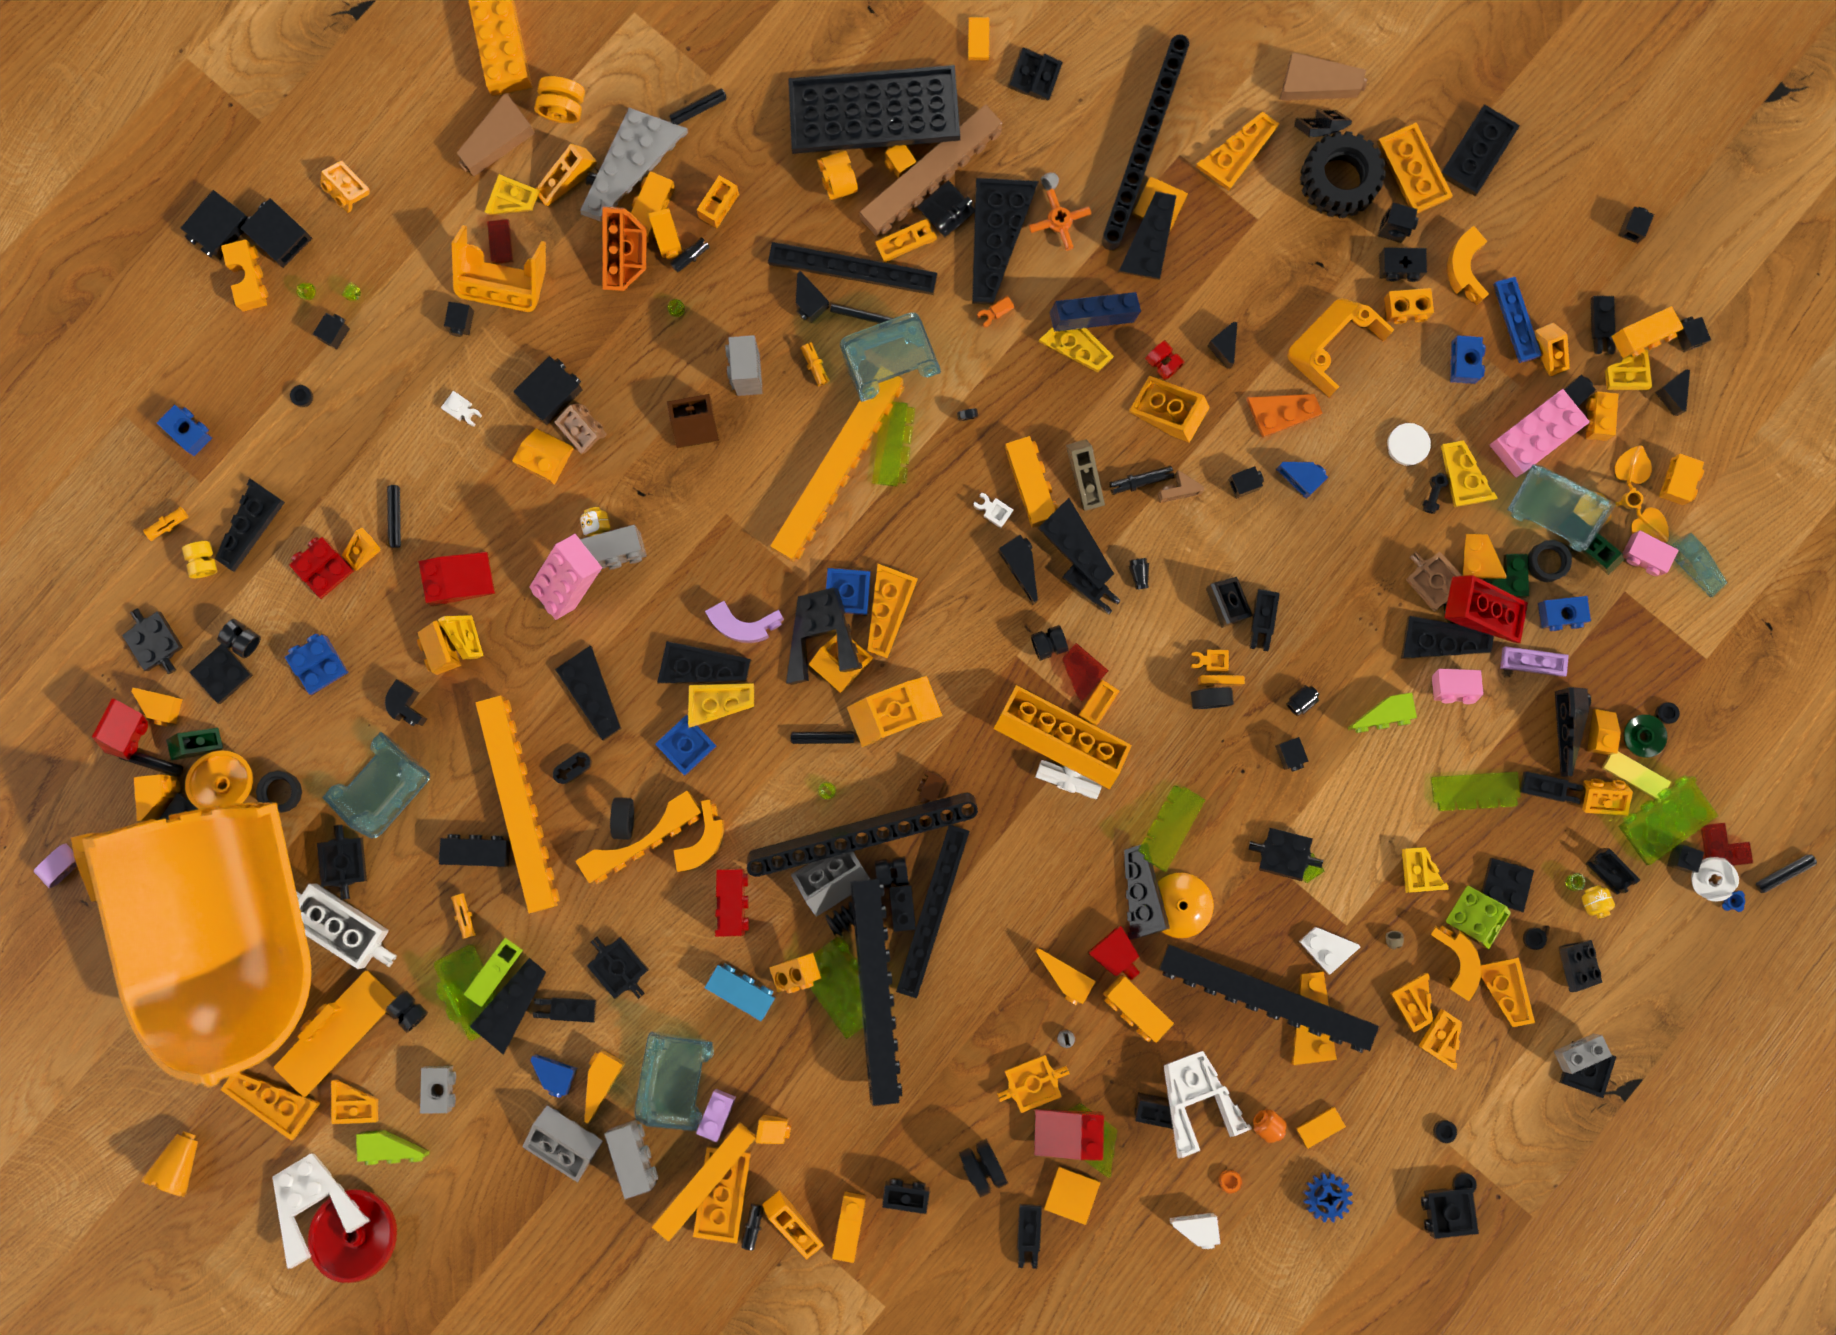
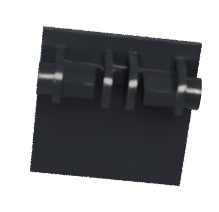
M949 180L917 206L944 237L948 236L975 212V208L971 205V199L969 197L965 198Z

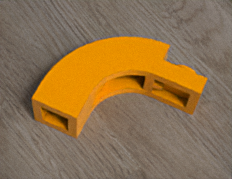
M1473 226L1462 235L1451 249L1447 260V276L1456 294L1464 290L1468 300L1478 305L1489 293L1474 277L1471 271V259L1488 241Z
M710 799L701 801L705 830L700 841L689 848L674 850L677 872L692 870L704 865L716 854L722 843L724 820L715 821V817L718 816L716 803L712 804Z
M1435 925L1431 935L1452 948L1460 960L1459 972L1450 984V989L1467 1001H1470L1478 988L1481 978V964L1478 952L1472 941L1460 930L1453 937V932L1443 925L1440 928Z

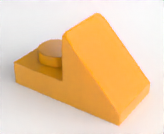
M362 527L355 531L342 556L357 571L379 553L381 548Z

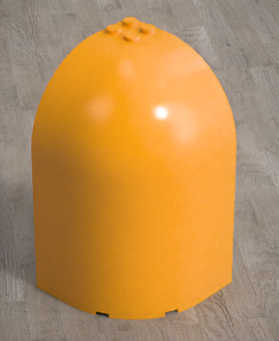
M277 803L231 804L230 808L214 806L168 815L169 820H166V818L156 821L155 819H150L82 839L124 1011L137 1039L150 1058L163 1071L176 1079L193 1082V1084H205L206 1087L218 1084L219 1080L225 1077L232 1078L240 1075V1071L261 1062L275 1052L292 1033L304 1011L311 983V959Z

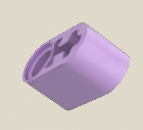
M66 843L62 844L34 869V873L48 888L59 884L77 867L73 850Z

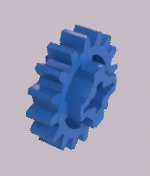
M1322 1172L1320 1179L1312 1176L1313 1184L1310 1182L1306 1183L1310 1188L1309 1190H1303V1193L1308 1196L1303 1202L1310 1204L1307 1207V1211H1314V1218L1318 1219L1321 1215L1323 1222L1326 1223L1327 1218H1329L1334 1223L1336 1216L1343 1219V1211L1349 1213L1346 1206L1353 1204L1348 1199L1353 1194L1351 1191L1346 1190L1349 1184L1346 1182L1342 1183L1343 1178L1338 1176L1335 1179V1174L1331 1172L1327 1177ZM1330 1183L1336 1184L1340 1190H1332ZM1327 1193L1332 1195V1197H1329L1328 1202L1324 1200L1327 1197ZM1316 1205H1324L1326 1212L1319 1210Z

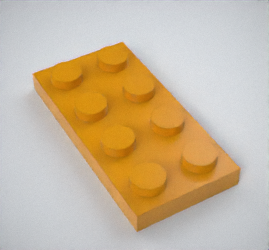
M1417 123L1378 139V146L1408 206L1418 209L1417 214L1453 197Z
M707 1146L704 1164L719 1147ZM745 1151L698 1206L693 1237L730 1243L738 1242L751 1152Z

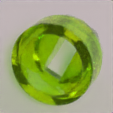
M352 282L347 285L342 293V296L349 301H357L359 299L358 296L361 295L358 286Z
M300 283L297 286L296 293L303 300H312L316 290L311 283Z
M672 299L667 305L668 312L673 317H680L685 311L681 300ZM676 303H679V304L676 306V308L674 309V312H673V311H672V308L674 307V305H675Z
M824 782L819 786L818 793L823 799H831L834 797L836 789L832 783ZM824 785L832 792L830 796L822 789Z
M1580 873L1570 874L1565 879L1566 887L1569 890L1580 891L1585 887V878Z

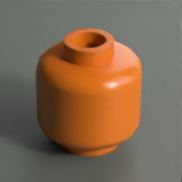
M1270 1109L1261 1110L1255 1115L1253 1129L1263 1140L1268 1143H1274L1284 1138L1286 1122L1275 1111Z

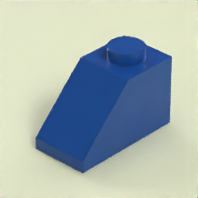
M1282 462L1276 469L1306 499L1328 478L1325 469L1314 462Z
M538 1054L533 1055L530 1061L543 1088L549 1090L548 1094L558 1098L569 1094L577 1068Z

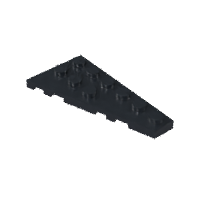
M976 178L972 304L993 305L1039 181Z

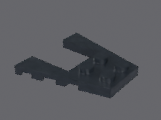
M832 587L798 596L786 684L793 685L809 681L806 639L837 632L839 671L845 673L862 669V663H859L856 655L858 653L856 644L851 639L850 625L845 620V609L837 588Z

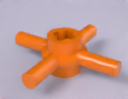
M1054 189L1046 191L1052 208L1048 218L1030 224L1029 230L1033 233L1051 228L1053 231L1059 232L1066 251L1074 248L1068 232L1072 221L1091 215V210L1088 206L1070 212L1066 208L1060 207ZM1060 217L1061 220H1064L1063 222H1060L1059 220L1056 221V219Z

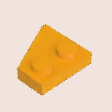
M1466 534L1463 576L1473 575L1478 578L1506 579L1507 575L1488 534Z
M1428 973L1420 975L1390 993L1412 1032H1416L1433 1022L1428 982L1430 976Z
M339 1080L331 1081V1124L378 1122L377 1098Z

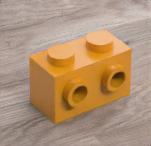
M1597 391L1588 398L1586 409L1587 419L1590 422L1585 425V439L1607 441L1616 435L1619 394Z

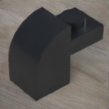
M396 679L385 698V707L388 714L397 721H401L403 718L404 721L412 726H415V724L423 726L427 720L426 717L410 707L419 695V692L405 682Z

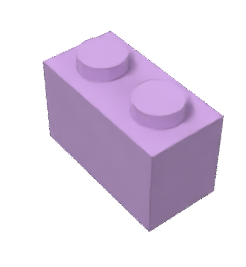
M715 1089L696 1134L717 1142L736 1097Z

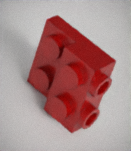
M316 537L308 543L309 548L303 553L299 551L292 556L291 560L293 562L289 566L322 599L352 574L354 570L327 539Z

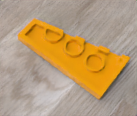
M880 564L877 565L867 652L888 659L918 578Z
M1324 972L1300 974L1299 995L1329 1006ZM1300 1025V1028L1296 1027L1292 1065L1337 1060L1335 1044L1329 1040V1035L1322 1033L1320 1037L1308 1032L1309 1028Z
M242 1072L236 1077L228 1078L220 1089L291 1141L297 1137L321 1103Z

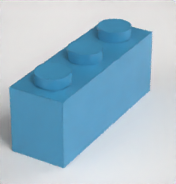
M724 963V965L718 964L705 989L762 1021L776 996L772 995L774 991L765 985H762L761 988L755 985V980L746 974H743V976L735 973L736 969L727 963Z

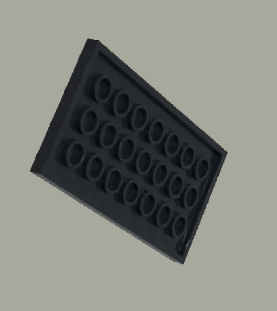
M955 65L788 78L792 154L961 141Z

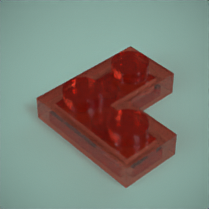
M1725 823L1700 825L1705 859L1709 857L1724 858L1733 866L1753 863L1750 842L1728 844Z

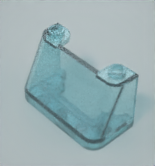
M907 313L847 335L840 342L846 369L861 402L872 399L878 394V383L918 369L923 377H931L941 373L930 340L917 313Z
M1533 464L1507 510L1512 512L1511 516L1519 521H1523V519L1531 520L1560 535L1570 542L1569 547L1581 552L1582 549L1586 551L1612 513L1616 503L1544 466Z
M380 732L373 739L370 746L372 752L376 755L348 786L343 784L332 786L322 797L350 828L369 838L380 836L427 784L430 778V773L383 732Z
M652 1031L649 1033L634 1110L637 1121L648 1127L697 1131L698 1125H700L702 1120V1113L695 1106L702 1062H707L712 1058L714 1051L713 1042Z

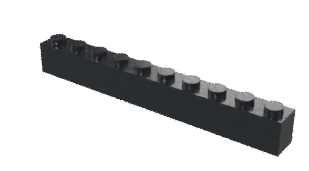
M877 878L850 881L870 1103L872 1106L899 1103V1097H902V1086L897 1081V1074H900V1063L895 1059V1052H898L897 1038L893 1037V1030L896 1029L895 1016L891 1015V1007H894V996L889 992V985H892L891 971L888 972L887 963H890L889 949L885 948V941L888 940L887 927L883 926V918H886L885 905L881 904V896H884V885Z
M1170 944L1167 945L1159 969L1163 971V976L1175 979V976L1184 979L1183 983L1195 988L1196 984L1205 987L1204 992L1215 996L1217 992L1225 995V1000L1235 1004L1239 1000L1246 1003L1245 1007L1256 1012H1258V1009L1265 1010L1268 1017L1279 1020V1017L1288 1019L1287 1024L1297 1028H1300V1025L1309 1028L1308 1032L1321 1037V1034L1324 1033L1330 1036V1041L1342 1045L1343 1041L1351 1044V1049L1363 1053L1364 1049L1371 1051L1379 1026Z

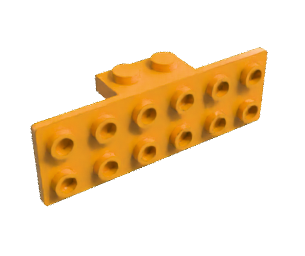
M368 970L364 971L336 1002L329 1003L328 1005L326 1003L323 1004L316 1011L317 1016L312 1021L308 1020L300 1028L302 1032L297 1036L300 1040L274 1066V1069L302 1097H306L386 1013V1008L396 997Z

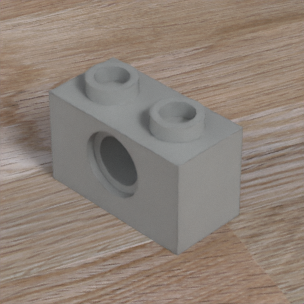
M1591 1034L1554 1051L1563 1072L1570 1074L1612 1056L1603 1036L1598 1034Z
M425 1066L421 1068L420 1113H448L452 1111V1107H455L456 1096L452 1094L453 1085L456 1083V1072L453 1071V1066ZM436 1084H440L443 1087L442 1095H438L435 1092Z

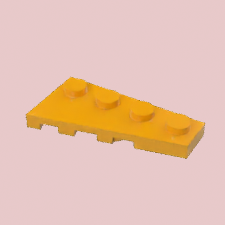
M1264 112L1260 113L1238 133L1232 135L1224 144L1199 161L1195 167L1229 191L1278 128L1279 123Z

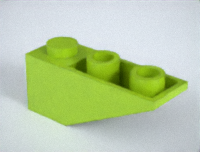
M1412 693L1385 698L1351 724L1348 730L1355 729L1356 733L1369 731L1368 727L1376 726L1378 730L1389 728V723L1397 722L1398 726L1411 724L1410 720L1417 718Z
M504 938L463 995L482 1007L523 950Z
M385 1130L364 1131L356 1134L357 1162L365 1161V1165L378 1164V1160H387L388 1164L399 1163L401 1159L408 1158L409 1162L423 1161V1157L430 1154L429 1150Z

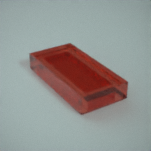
M508 219L487 221L491 263L513 262L510 221Z

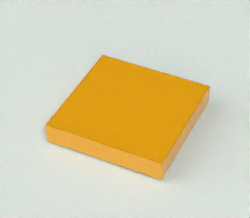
M1150 176L1132 215L1143 220L1155 192L1177 195L1170 226L1171 231L1188 193Z
M1058 1166L1044 1205V1210L1086 1225L1101 1182Z

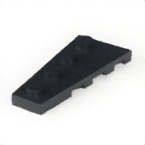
M1155 192L1119 269V273L1160 280L1177 195Z
M250 478L247 483L248 489L239 501L241 505L236 515H233L230 522L232 526L229 532L225 534L215 557L218 562L233 572L236 571L285 503Z
M1070 498L1038 527L1047 539L1097 589H1100L1114 575Z
M1409 616L1407 618L1401 659L1491 653L1494 636L1457 624Z
M667 641L657 683L747 681L751 659Z
M591 645L555 669L603 741L622 729Z

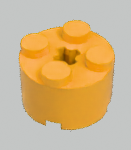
M846 151L817 160L819 170L823 175L822 182L830 200L858 192L855 174L850 166L851 162Z

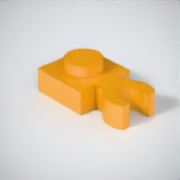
M1207 649L1206 656H1203L1200 652L1191 653V657L1199 658L1198 664H1191L1193 669L1206 666V672L1229 671V650Z

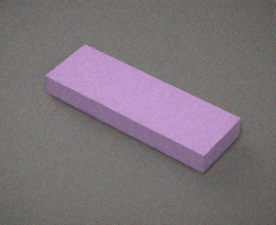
M1502 647L1500 668L1565 677L1567 676L1569 655Z

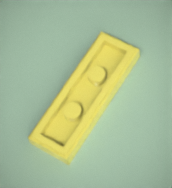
M1620 752L1608 755L1602 766V769L1658 801L1662 800L1671 781Z

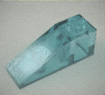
M1692 533L1680 537L1671 546L1678 550L1674 560L1710 597H1713L1727 584L1726 579L1707 548Z

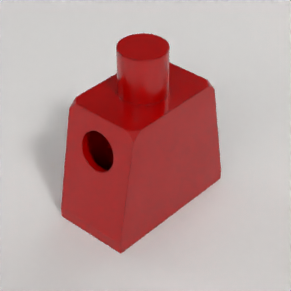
M1119 925L1087 952L1114 976H1118L1123 972L1131 981L1140 973L1133 964L1139 958V955L1125 931Z

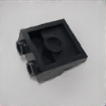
M1471 1187L1424 1191V1197H1421L1422 1209L1427 1211L1428 1218L1424 1219V1227L1426 1233H1430L1431 1237L1439 1239L1479 1234L1473 1189Z

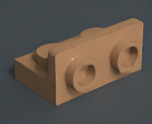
M573 404L568 406L555 421V424L579 452L583 454L598 439L604 438L607 434L603 430V426L589 414L590 411L582 404Z

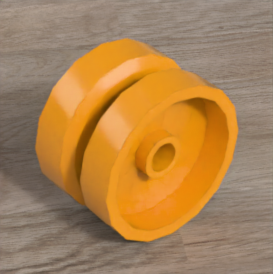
M542 77L538 84L537 91L539 96H537L535 101V112L545 119L558 123L573 124L579 122L582 113L580 105L584 102L585 97L584 87L563 77Z

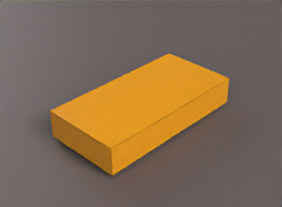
M969 17L968 60H989V18Z
M1201 675L1198 677V685L1242 686L1245 684V676Z
M1101 679L1078 716L1097 727L1120 691Z
M1331 1107L1296 1127V1130L1306 1148H1310L1346 1126L1336 1108Z

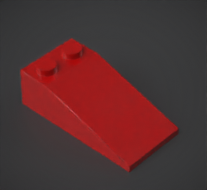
M1476 576L1452 577L1444 618L1470 629L1514 643H1521L1528 602Z

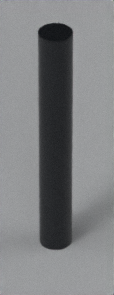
M832 304L830 309L832 313L892 326L894 319Z

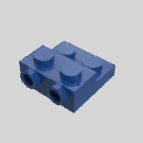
M319 634L310 636L307 639L308 643L302 647L296 645L288 650L289 655L285 656L292 671L299 677L309 695H313L349 673L328 637L325 635L319 636Z

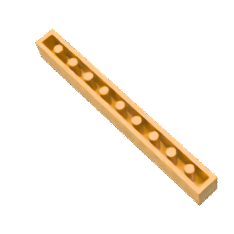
M882 366L880 367L772 542L771 550L793 563L796 558L799 560L805 551L803 546L806 541L813 539L816 533L814 528L818 522L822 523L828 513L826 509L829 504L833 505L839 495L837 494L840 486L844 487L850 478L848 473L851 468L855 469L861 460L859 455L862 450L866 452L872 442L870 437L873 433L877 434L883 424L881 419L884 415H889L894 406L891 404L894 398H899L905 388L902 386L903 378Z
M497 696L475 702L528 913L557 907V901H560L557 888H553L552 880H554V873L551 867L548 868L546 859H549L547 847L542 844L541 838L544 837L542 827L537 825L536 817H538V810L531 801L530 796L533 795L531 784L526 781L525 775L528 774L526 764L521 762L520 754H522V747L519 741L516 742L514 733H517V727L514 720L511 721L509 713L512 712L510 701L506 700L503 696Z

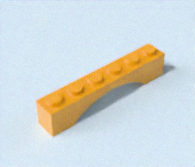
M685 791L668 802L666 811L658 825L642 840L617 850L594 849L575 862L588 883L595 882L599 884L608 878L606 874L614 870L616 873L625 868V862L633 859L635 861L644 856V850L651 847L654 849L664 843L662 839L670 835V837H673L682 831L681 827L688 823L691 826L699 821V815L703 814L690 791Z

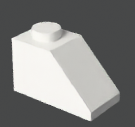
M1214 1213L1170 1218V1223L1173 1227L1198 1247L1212 1249L1215 1247V1244H1220L1217 1216Z

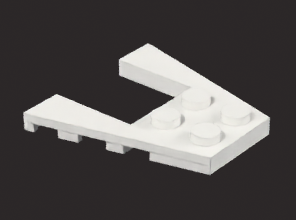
M1203 1051L1164 1065L1178 1159L1200 1151L1184 1108L1188 1105L1214 1095L1230 1137L1252 1129L1242 1118L1241 1115L1243 1113L1239 1107L1231 1101L1227 1088L1219 1082L1216 1077L1218 1076L1217 1072Z
M313 1153L273 1176L288 1269L294 1268L311 1257L294 1216L330 1195L347 1233L353 1232L370 1221L368 1217L363 1215L358 1209V1205L344 1192V1188L334 1180L329 1170Z

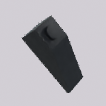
M1020 534L1000 547L998 553L1034 605L1038 597L1033 554L1031 551L1033 547L1027 538L1023 539Z

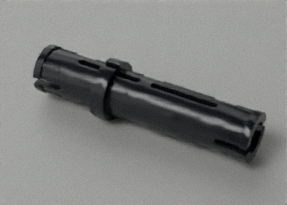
M1169 465L1168 467L1135 476L1132 474L1127 475V478L1109 482V487L1119 486L1110 491L1112 495L1128 490L1132 492L1136 491V488L1174 479V473L1165 475V473L1173 471V468Z

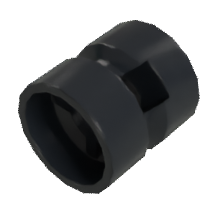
M232 619L221 629L217 640L225 647L232 648L234 653L245 659L256 650L261 636L251 629L246 630L244 624L236 619Z
M1060 625L1049 628L1047 633L1040 631L1030 635L1039 661L1050 658L1052 653L1058 655L1069 651Z
M905 856L893 858L891 862L887 859L875 861L877 879H879L880 883H883L884 888L891 887L893 883L897 886L909 884ZM897 868L898 876L891 877L890 869Z
M408 991L400 994L385 1010L393 1020H399L398 1025L406 1033L415 1028L428 1014L421 1004H415V998Z

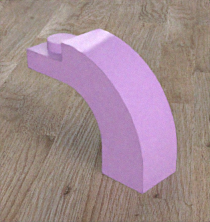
M725 601L705 611L719 632L731 640L742 643H755L768 639L769 636L766 630L770 629L772 631L782 625L781 621L784 620L780 611L777 610L759 621L752 623L742 622L732 615Z

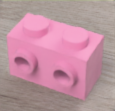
M1637 531L1631 535L1623 551V557L1627 559L1626 562L1630 565L1641 566L1652 576H1661L1668 573L1678 550L1642 531Z
M1438 669L1432 675L1434 701H1442V703L1461 701L1464 704H1473L1483 696L1481 670Z

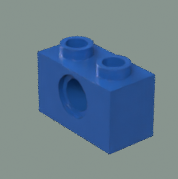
M1457 335L1451 341L1450 382L1476 384L1482 379L1485 373V366L1482 365V357L1485 355L1483 337ZM1465 356L1472 359V364L1465 361Z
M174 405L157 424L186 452L195 456L212 439L207 433L209 429L200 421L196 423L192 419L194 414L186 407L181 409ZM189 425V430L183 433L184 427Z
M1587 596L1545 600L1538 603L1541 629L1549 628V631L1563 630V626L1578 629L1583 628L1585 623L1591 621ZM1562 609L1568 613L1567 620L1561 615Z

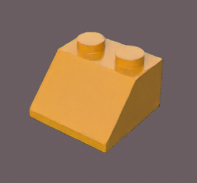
M535 429L522 441L512 462L517 467L555 485L574 447L541 430Z
M434 621L417 632L419 636L417 643L420 650L425 652L427 659H424L428 671L438 675L461 666L456 649L439 621Z
M836 634L819 649L809 665L841 693L871 662L873 657L852 640L856 644L858 651L856 655L859 663H862V669L845 673L839 671Z
M161 774L134 777L137 821L159 820L175 795L180 792L181 787L177 777Z

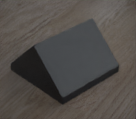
M1237 577L1212 583L1206 588L1222 628L1253 616Z

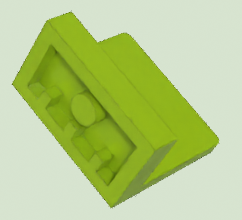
M1467 886L1446 919V923L1476 939L1481 946L1489 950L1511 912L1504 904Z

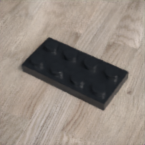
M1484 104L1441 172L1443 177L1476 196L1520 125Z

